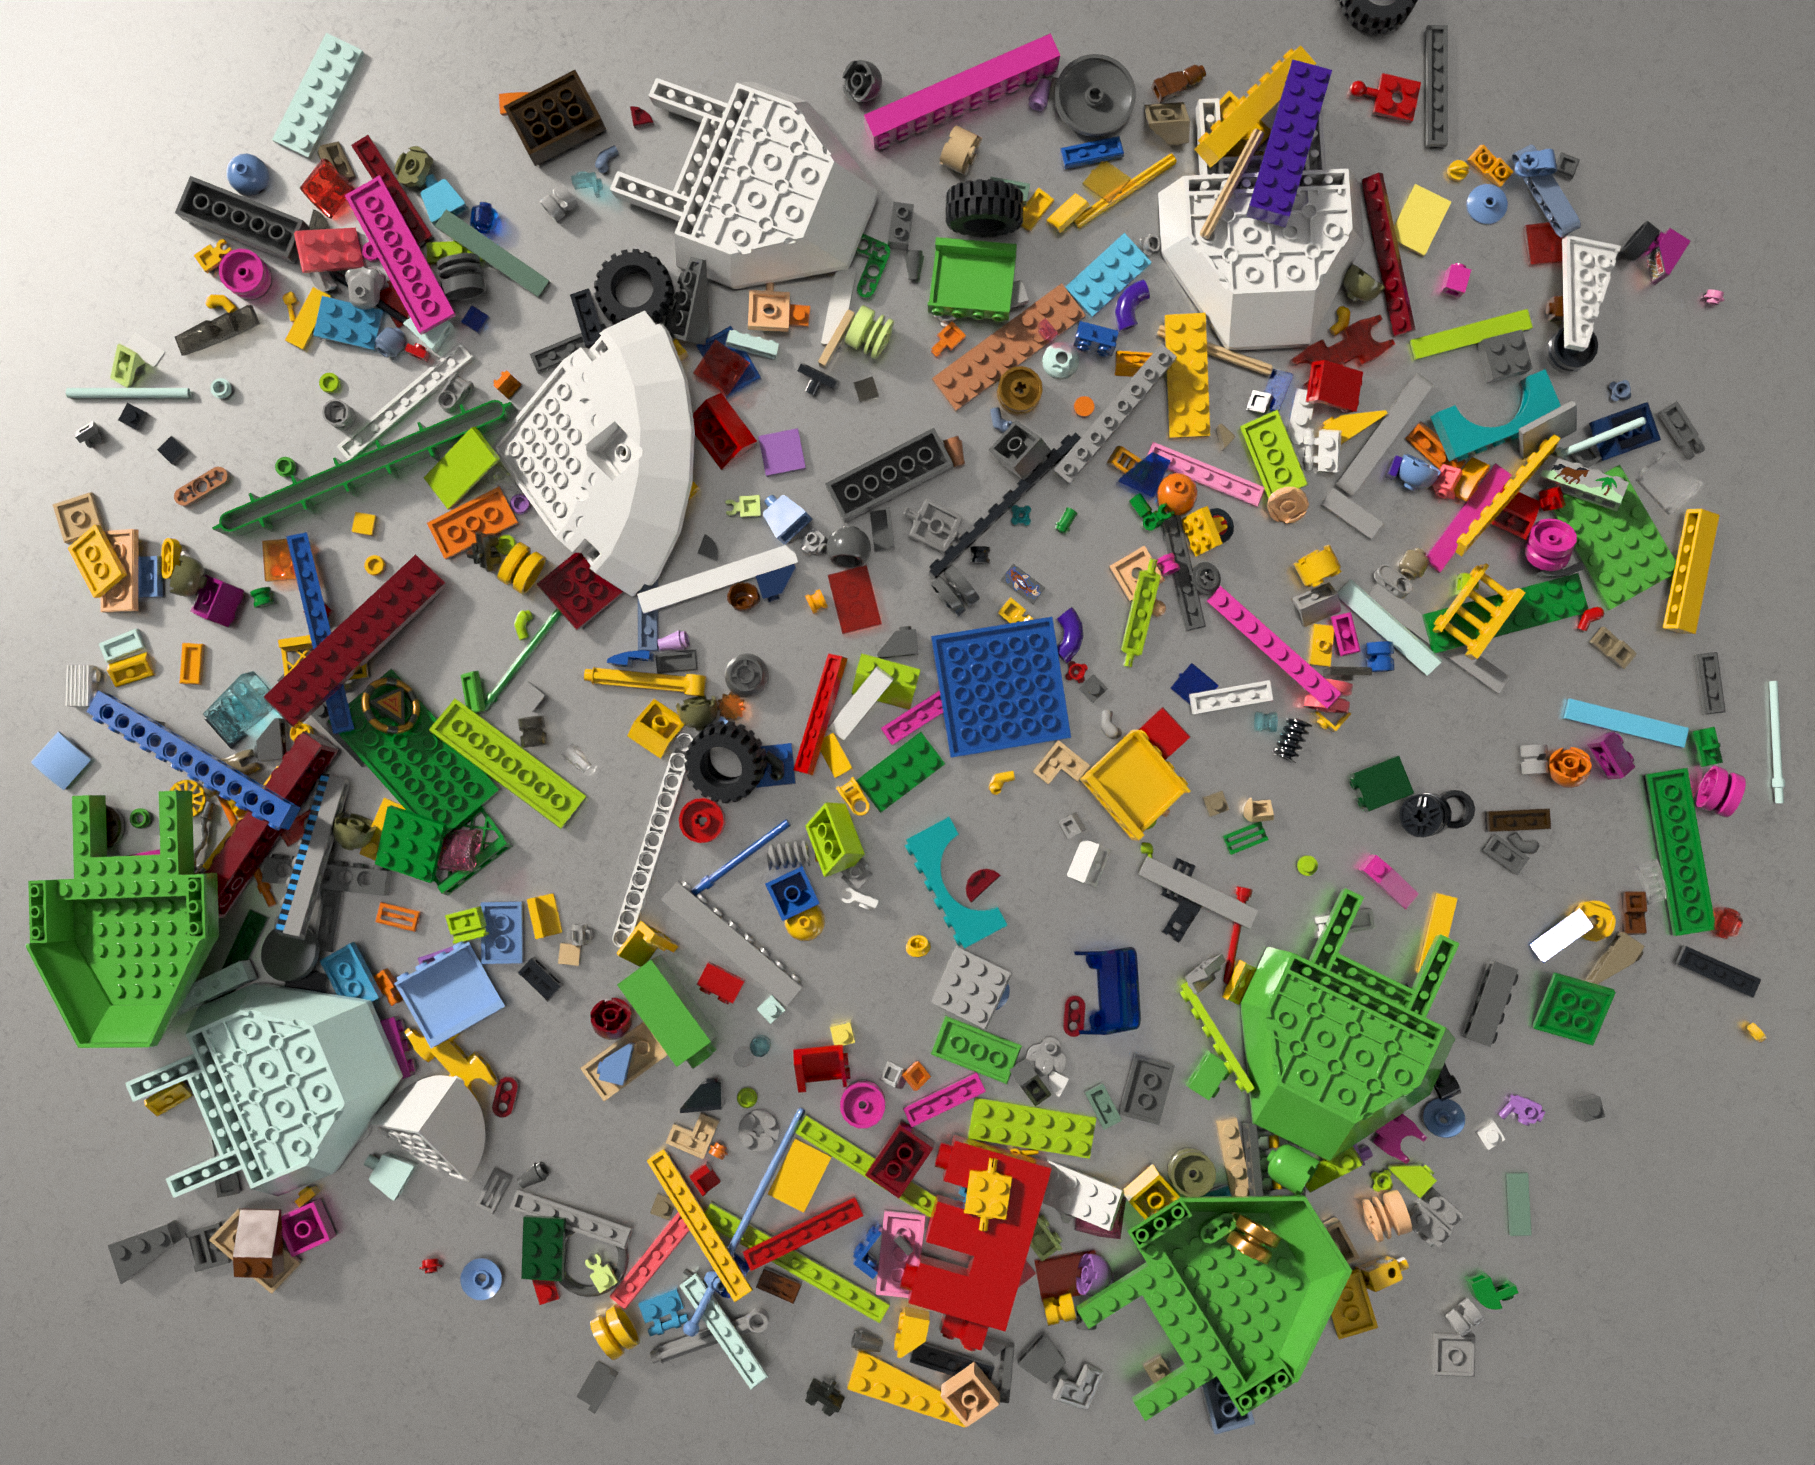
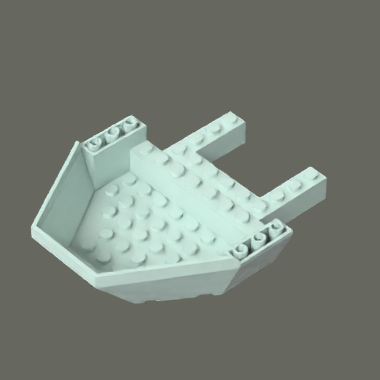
M253 983L197 1008L186 1032V1037L194 1054L125 1084L132 1101L135 1102L188 1079L219 1155L166 1178L173 1198L242 1169L251 1189L278 1197L335 1173L398 1085L403 1075L371 1000L265 983Z

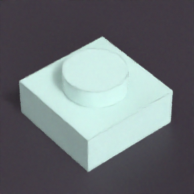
M773 995L757 1008L770 1024L786 1010Z

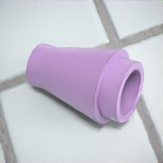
M1040 79L1038 85L1028 98L1029 106L1032 109L1042 111L1047 107L1051 86L1049 80Z
M678 630L664 638L658 639L660 651L685 650V647H689L687 632Z

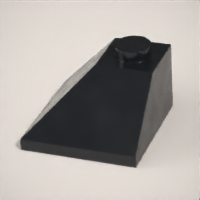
M718 1077L705 1078L706 1081H703L680 1108V1113L722 1110L725 1105L723 1080H718Z

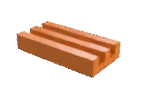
M380 902L375 922L416 932L421 911ZM385 907L413 914L415 916L414 918L383 911V909ZM382 915L396 919L413 922L412 926L381 919Z

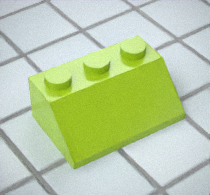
M861 653L851 694L854 695L878 666L894 679L877 701L910 710L921 669Z
M826 802L805 825L824 877L855 866L865 855L845 803Z

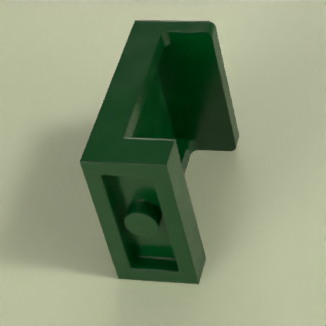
M1399 755L1350 774V786L1353 790H1356L1358 794L1357 803L1360 809H1364L1365 812L1415 794Z

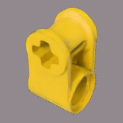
M854 777L842 787H836L844 801L857 816H865L869 813L870 804ZM863 801L866 803V810L864 812L856 811L855 805L857 802Z

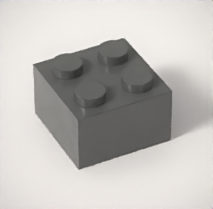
M1522 330L1483 339L1477 344L1487 383L1526 374L1533 369Z
M1017 420L1010 425L989 449L1000 464L1023 481L1051 451L1040 436Z

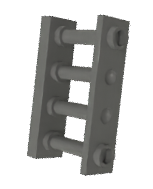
M1251 1122L1242 1123L1249 1196H1296L1286 1188L1268 1191L1263 1189L1262 1181L1270 1177L1268 1170L1261 1168L1260 1160L1268 1157L1272 1149L1276 1151L1278 1148L1261 1149L1259 1148L1258 1139L1260 1137L1274 1136L1275 1134L1263 1128L1259 1129L1256 1124ZM1288 1141L1289 1145L1299 1149V1146ZM1304 1186V1188H1303L1304 1192H1303L1302 1195L1306 1196V1190H1305V1186Z

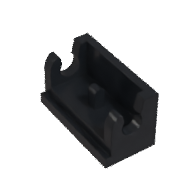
M535 957L531 958L518 972L547 1002L564 986Z

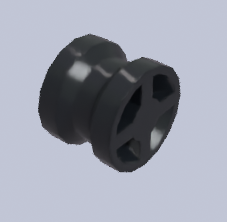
M970 547V552L972 553L970 564H990V559L988 558L990 547Z

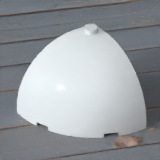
M432 1076L411 1084L389 1100L370 1122L388 1140L391 1138L400 1143L399 1148L439 1172L443 1169L450 1172L449 1175L451 1177L467 1182L471 1180L476 1172L484 1150L485 1123L481 1108L474 1095L464 1085L465 1082L458 1076Z

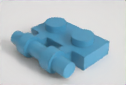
M678 1287L638 1303L645 1323L654 1322L655 1326L648 1328L650 1337L656 1334L658 1336L662 1335L666 1330L674 1327L676 1329L680 1328L682 1324L689 1321L687 1314L682 1316L678 1314V1311L685 1307ZM671 1314L672 1320L662 1323L661 1317Z

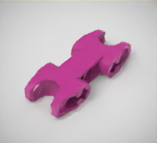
M1402 1113L1375 1132L1378 1135L1372 1143L1388 1155L1407 1164L1410 1159L1401 1150L1400 1144L1402 1139L1406 1136H1414L1424 1142L1427 1137L1412 1120Z

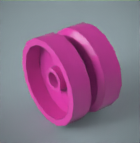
M239 248L230 251L223 257L219 265L221 282L227 289L242 299L252 300L259 298L267 292L271 285L272 275L270 268L264 260L248 249Z
M1542 519L1531 528L1525 547V556L1533 566L1541 570H1560L1566 567L1570 561L1577 535L1569 524L1561 520Z
M1718 766L1711 767L1704 775L1696 796L1697 807L1706 811L1713 810L1715 814L1724 818L1730 817L1742 800L1746 779L1744 776L1734 772L1728 774L1724 768Z
M857 1080L850 1083L844 1090L840 1100V1111L844 1120L856 1128H869L876 1125L881 1120L885 1111V1096L882 1089L876 1083L869 1080ZM861 1101L866 1102L867 1106L864 1105L861 1108L859 1107V1104Z

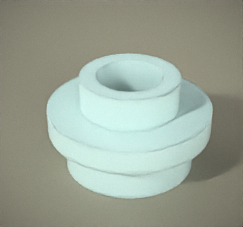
M219 378L211 384V393L216 398H227L232 391L231 384L226 379ZM221 386L225 387L223 392H219Z

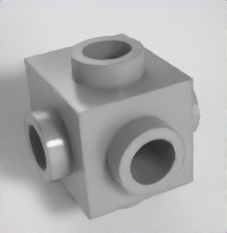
M861 858L855 866L841 871L843 874L841 878L849 886L853 884L859 889L873 873L867 869L870 865ZM853 868H858V875L852 874Z

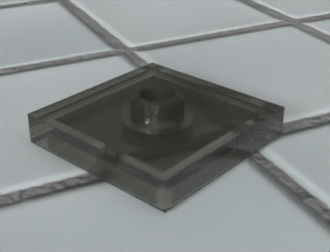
M1331 666L1323 670V677L1341 678V681H1353V678L1372 676L1371 667Z

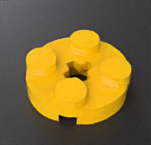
M1590 900L1580 903L1575 909L1576 911L1580 908L1589 919L1596 915V920L1599 921L1598 924H1594V928L1581 936V938L1597 942L1612 934L1616 919L1607 904L1601 901Z

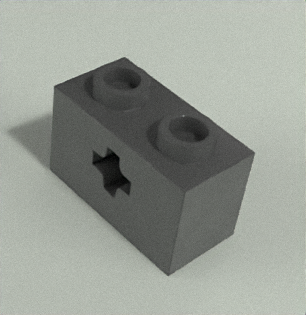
M893 202L888 236V246L890 248L908 250L914 204Z

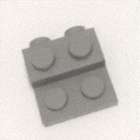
M1433 1187L1408 1212L1412 1230L1415 1233L1420 1231L1425 1235L1422 1239L1431 1247L1435 1244L1438 1248L1453 1233L1451 1230L1464 1216Z

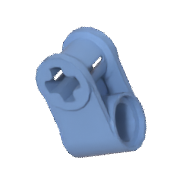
M1544 149L1523 153L1515 165V173L1522 178L1554 174L1558 170L1554 150Z

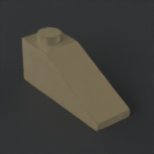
M1617 932L1586 981L1599 984L1629 967L1635 961L1640 960L1645 946L1626 933Z

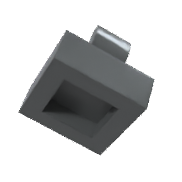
M94 421L76 431L75 438L78 442L82 443L85 441L86 446L89 448L93 446L89 440L90 438H96L99 443L102 440L100 434H98L99 427Z

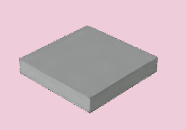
M1433 1332L1432 1375L1475 1377V1335L1467 1334L1462 1338L1458 1333Z

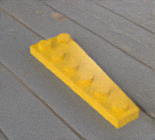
M867 1351L858 1352L847 1390L965 1428V1425L941 1398L940 1389L919 1380V1378L913 1375H909L900 1368L886 1363L883 1359Z

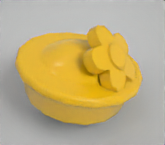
M921 935L911 937L906 945V952L912 957H923L931 949V943L926 937Z

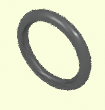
M566 1229L565 1242L576 1232ZM616 1246L618 1263L614 1274L620 1282L627 1270L629 1260L628 1249ZM565 1272L564 1280L559 1281L569 1292L584 1297L603 1295L619 1284L618 1282L599 1293L596 1286L587 1287L574 1283Z

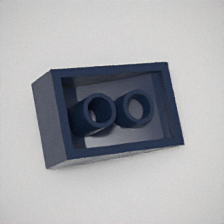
M1648 402L1589 423L1594 437L1640 417L1646 419L1645 425L1596 444L1602 461L1661 440Z

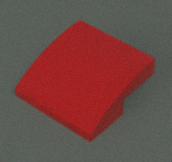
M1164 707L1138 729L1148 735V741L1162 752L1161 756L1164 760L1170 757L1191 737Z

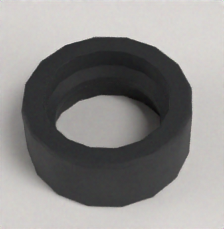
M1649 221L1644 222L1626 242L1621 252L1631 260H1637L1653 243L1660 230Z
M1459 790L1445 791L1440 794L1445 800L1452 797L1459 798L1466 807L1464 817L1459 821H1450L1448 828H1462L1472 821L1475 814V805L1468 794Z

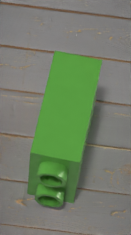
M661 954L648 961L617 984L676 1067L687 1061L691 1068L694 1069L717 1050L711 1041L718 1035V1032Z

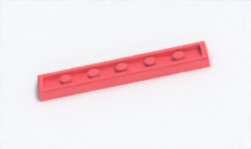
M679 1212L609 1296L624 1310L690 1231Z

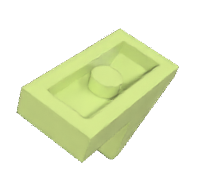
M119 343L116 348L110 378L128 388L133 385L136 368L145 362L138 353Z

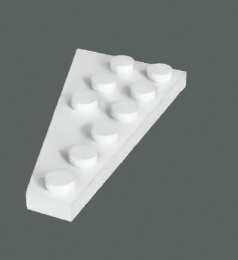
M1570 235L1562 238L1564 348L1584 351L1588 348L1594 329L1593 325L1598 317V310L1603 302L1611 278V270L1615 266V258L1621 246Z

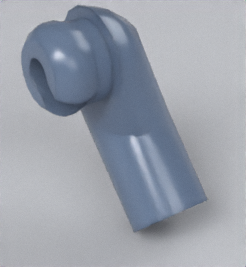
M615 145L599 153L595 167L598 168L600 173L607 172L609 169L607 165L608 160L619 155Z

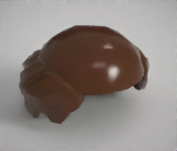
M742 582L731 586L727 594V601L735 610L747 612L758 605L760 595L755 585Z

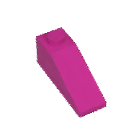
M1371 854L1358 869L1404 909H1407L1419 894L1377 855Z

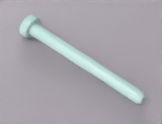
M1640 417L1565 449L1559 447L1556 449L1557 456L1567 460V456L1645 425L1646 419Z

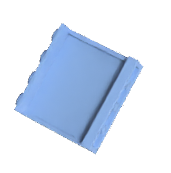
M464 941L457 943L452 946L453 951L447 954L445 951L434 956L435 961L429 964L426 961L415 967L417 971L410 975L408 972L403 973L397 977L398 981L394 983L431 1049L505 1007L469 942L464 943Z

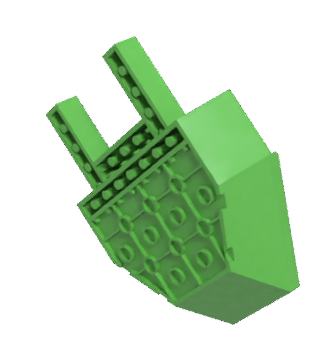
M159 791L160 855L107 857L106 795L72 796L74 879L28 881L30 943H26V949L78 1048L154 1047L159 1044L184 1003L210 954L209 952L219 937L217 873L194 874L192 791Z
M1346 888L1341 890L1309 960L1292 952L1267 947L1240 1002L1247 1077L1255 1088L1249 1093L1252 1123L1327 1161H1331L1428 1097L1455 1041V1037L1446 1027L1426 1018L1460 943L1441 934L1435 936L1412 988L1392 980L1339 954L1340 948L1364 899L1363 896Z
M1304 1195L1180 1197L1127 1231L1146 1263L1079 1304L1076 1308L1086 1326L1090 1329L1135 1299L1143 1296L1184 1362L1183 1366L1132 1397L1134 1404L1145 1421L1216 1376L1241 1416H1244L1300 1380L1352 1273V1269ZM1229 1212L1235 1217L1236 1221L1240 1215H1243L1272 1231L1282 1239L1277 1248H1271L1265 1244L1262 1245L1272 1253V1257L1267 1265L1248 1257L1228 1243L1226 1240L1230 1233L1212 1244L1204 1242L1199 1235L1200 1228L1220 1213ZM1224 1217L1223 1223L1218 1227L1220 1228L1223 1225L1230 1227V1221L1232 1219H1227L1226 1217ZM1237 1226L1233 1230L1245 1235V1233L1238 1229ZM1207 1228L1205 1230L1206 1234L1204 1235V1237L1208 1236L1210 1239L1213 1238L1212 1233L1216 1231L1217 1228H1214L1213 1230H1209Z

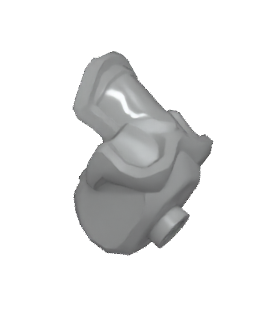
M375 266L349 269L345 273V278L348 284L351 304L358 309H371L375 307L379 302L380 290L385 283V275Z

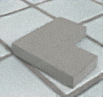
M1084 1364L1077 1383L1060 1378L1052 1398L1055 1401L1088 1410L1104 1372L1101 1369Z

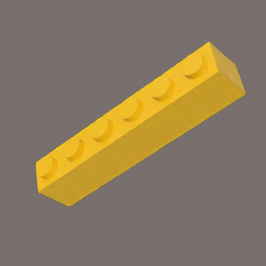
M1687 509L1663 624L1664 629L1679 634H1696L1720 517L1719 514L1705 509Z

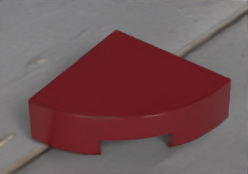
M630 107L634 128L654 125L652 117L648 112L640 107Z

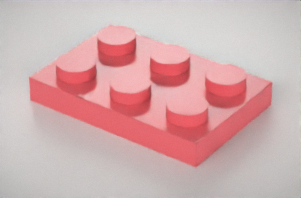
M356 227L295 231L294 233L303 273L341 271L364 266Z

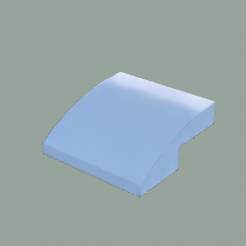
M58 731L31 763L53 783L65 790L92 758L76 747L75 743Z

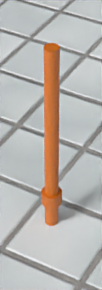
M219 796L220 804L232 827L237 818L226 799ZM258 868L254 874L258 884L256 887L259 893L263 894L268 907L276 905V902L270 891L271 886L267 882H262L263 874L260 868Z

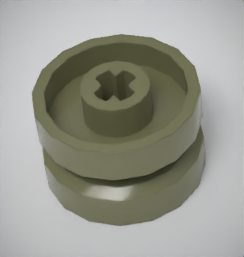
M1196 1148L1178 1150L1168 1163L1167 1174L1170 1182L1180 1194L1187 1197L1205 1195L1212 1189L1216 1181V1170L1213 1162L1204 1152ZM1191 1170L1195 1171L1193 1175L1189 1174Z

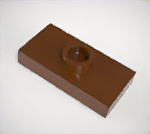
M764 1267L756 1288L794 1304L802 1283Z

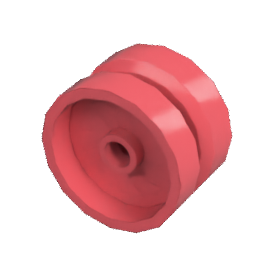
M1326 679L1342 693L1340 697H1347L1352 694L1353 684ZM1309 694L1304 698L1303 707L1326 713H1349L1350 702L1346 699L1338 698L1327 709L1314 696Z

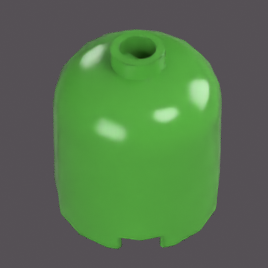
M1289 1144L1280 1146L1276 1151L1272 1149L1266 1159L1269 1161L1267 1168L1269 1177L1296 1196L1303 1194L1304 1186L1307 1182L1311 1181L1318 1168L1317 1165L1320 1163L1318 1159Z

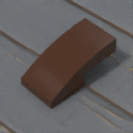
M1624 892L1623 932L1627 935L1647 934L1645 913L1647 912L1646 892Z

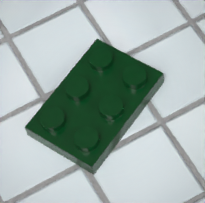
M525 1215L523 1217L521 1279L564 1280L566 1217Z

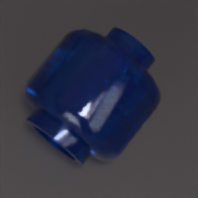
M480 202V205L472 207L470 225L482 234H490V231L496 228L497 210L492 208L490 203Z

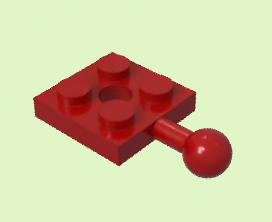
M1382 73L1378 89L1366 87L1362 81H1355L1350 86V93L1354 97H1361L1363 95L1376 97L1373 115L1412 123L1421 82ZM1392 94H1399L1402 99L1401 102H1394Z

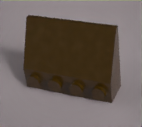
M576 70L503 106L534 166L606 130Z

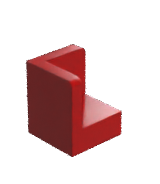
M708 1161L689 1175V1178L702 1196H705L709 1190L721 1182Z

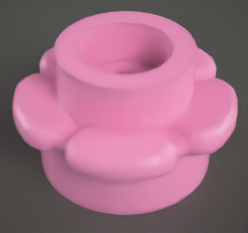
M1707 290L1704 299L1707 300V304L1719 305L1720 302L1725 300L1723 298L1724 292Z

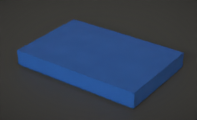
M732 326L706 339L705 345H696L726 399L761 379L747 352L725 346L730 330H733Z

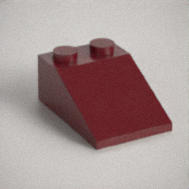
M900 1120L865 1176L897 1198H900L934 1149L935 1142L903 1120Z

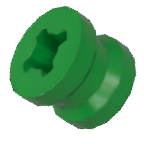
M262 587L250 591L251 596L255 600L254 608H263L275 603L270 595L271 587Z

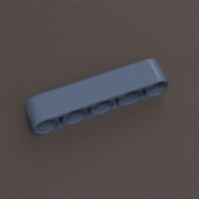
M1530 144L1513 153L1512 161L1514 165H1516L1523 153L1538 151L1536 147ZM1552 174L1523 178L1559 237L1562 238L1581 227L1577 214Z

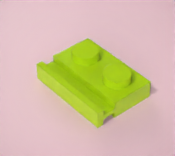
M481 906L445 915L450 935H453L454 938L453 944L489 935V931L486 932L485 926L487 925Z

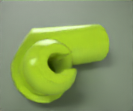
M529 610L520 611L514 622V627L520 641L529 638L525 627L527 621L532 619V613Z

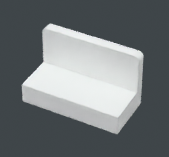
M1081 839L1067 876L1096 888L1111 850L1086 839Z

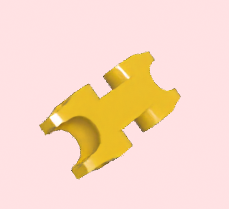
M410 1027L405 1031L414 1050L426 1062L429 1063L436 1057L448 1070L450 1077L458 1076L465 1082L464 1085L470 1090L477 1101L479 1100L472 1090V1082L475 1078H481L493 1087L498 1084L499 1080L491 1069L490 1064L478 1052L474 1051L468 1057L454 1041L460 1033L431 1049L425 1037L415 1029Z

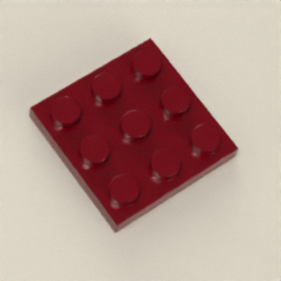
M582 553L572 554L537 583L539 589L576 631L624 593V591L590 569L591 565Z

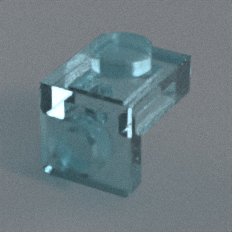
M581 171L571 176L572 185L575 190L593 187L596 197H601L600 191L603 190L602 180L597 178L595 172Z

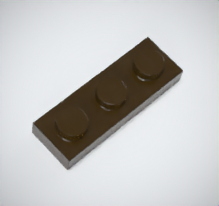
M1550 809L1486 811L1488 832L1551 829Z

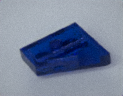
M1151 452L1120 477L1117 482L1154 498L1171 460Z

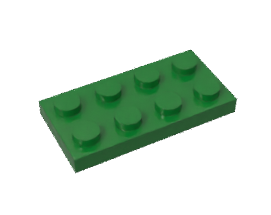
M919 732L856 781L881 813L944 766L945 763L923 733Z

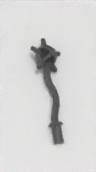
M208 801L205 803L203 813L199 815L202 818V839L198 847L194 849V874H201L200 870L203 868L202 863L196 867V858L200 850L207 843V822L212 819L210 816L214 803Z

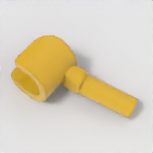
M290 291L284 294L282 299L287 306L290 322L295 321L292 303L297 302L295 294Z
M1017 1147L1010 1150L1026 1156L1039 1154L1038 1150L1025 1151Z

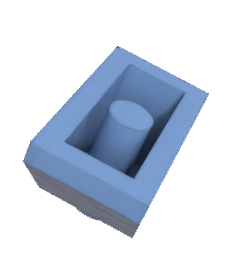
M630 1042L603 1059V1062H599L597 1074H600L599 1080L622 1086L626 1083L635 1043Z

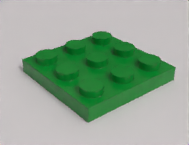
M392 805L388 806L375 865L428 883L434 882L447 824Z
M1554 972L1533 1022V1028L1593 1046L1616 992L1612 988Z

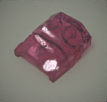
M454 829L449 832L443 839L437 869L473 871L476 865L475 852L481 842L477 835H480L481 831L478 829Z

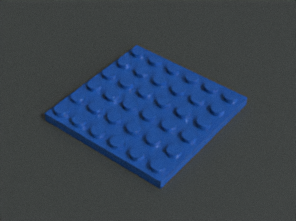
M1053 617L931 636L951 758L1071 738Z

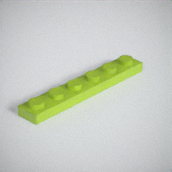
M1185 982L1181 985L1182 991L1179 992L1185 1003L1190 1002L1193 1007L1190 1010L1196 1020L1200 1019L1204 1026L1201 1028L1206 1037H1211L1215 1042L1212 1046L1218 1056L1223 1055L1226 1062L1224 1065L1228 1072L1235 1074L1238 1079L1235 1083L1241 1092L1245 1090L1246 1094L1252 1092L1255 1089L1199 998L1193 993L1188 983Z

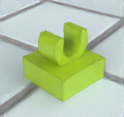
M1469 573L1458 575L1456 595L1461 592L1471 578ZM1479 581L1474 586V591L1479 590Z

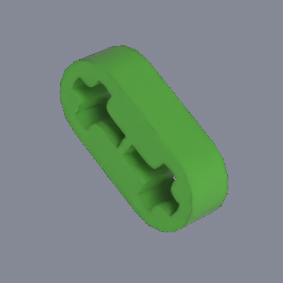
M1229 1212L1220 1213L1200 1228L1199 1235L1204 1242L1212 1244L1235 1229L1236 1219ZM1224 1217H1226L1227 1219H1232L1230 1221V1227H1227L1226 1225H1223L1220 1228L1218 1227L1223 1223ZM1207 1228L1209 1230L1217 1228V1230L1212 1233L1213 1238L1210 1239L1208 1236L1204 1237V1235L1206 1234L1205 1230Z

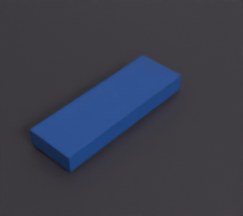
M1120 136L1060 148L1064 169L1124 157Z

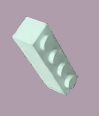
M730 330L725 346L775 359L779 343L773 340H764L762 337H753L747 333L742 334L737 330Z

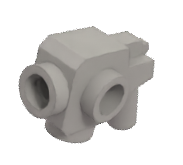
M807 524L788 542L790 544L800 538L802 540L800 548L810 555L811 553H824L827 550L828 539L815 527Z

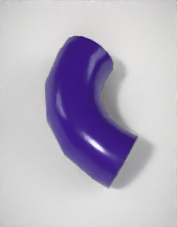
M1144 279L1127 287L1118 298L1115 316L1119 332L1138 325L1135 316L1136 307L1142 301L1150 298V292Z
M1073 607L1056 619L1063 628V638L1057 645L1058 656L1066 664L1080 650L1084 637L1082 622Z

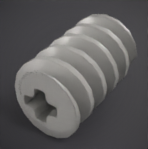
M802 841L801 847L798 846L797 842H794L793 848L790 847L789 843H786L785 849L782 848L781 844L777 845L776 850H774L772 845H769L767 851L769 871L772 869L773 864L776 870L780 868L781 863L784 869L788 868L789 862L792 868H795L797 861L800 866H804L805 860L810 866L809 850L805 841Z

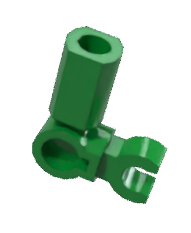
M1141 493L1129 500L1140 518H1143L1144 528L1149 531L1160 527L1165 519L1175 514L1174 511L1168 514L1165 512L1167 503L1161 504L1158 511L1152 513V508Z

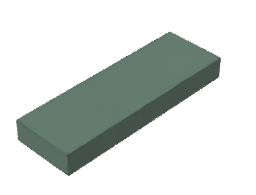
M1506 1173L1509 1235H1532L1528 1173Z

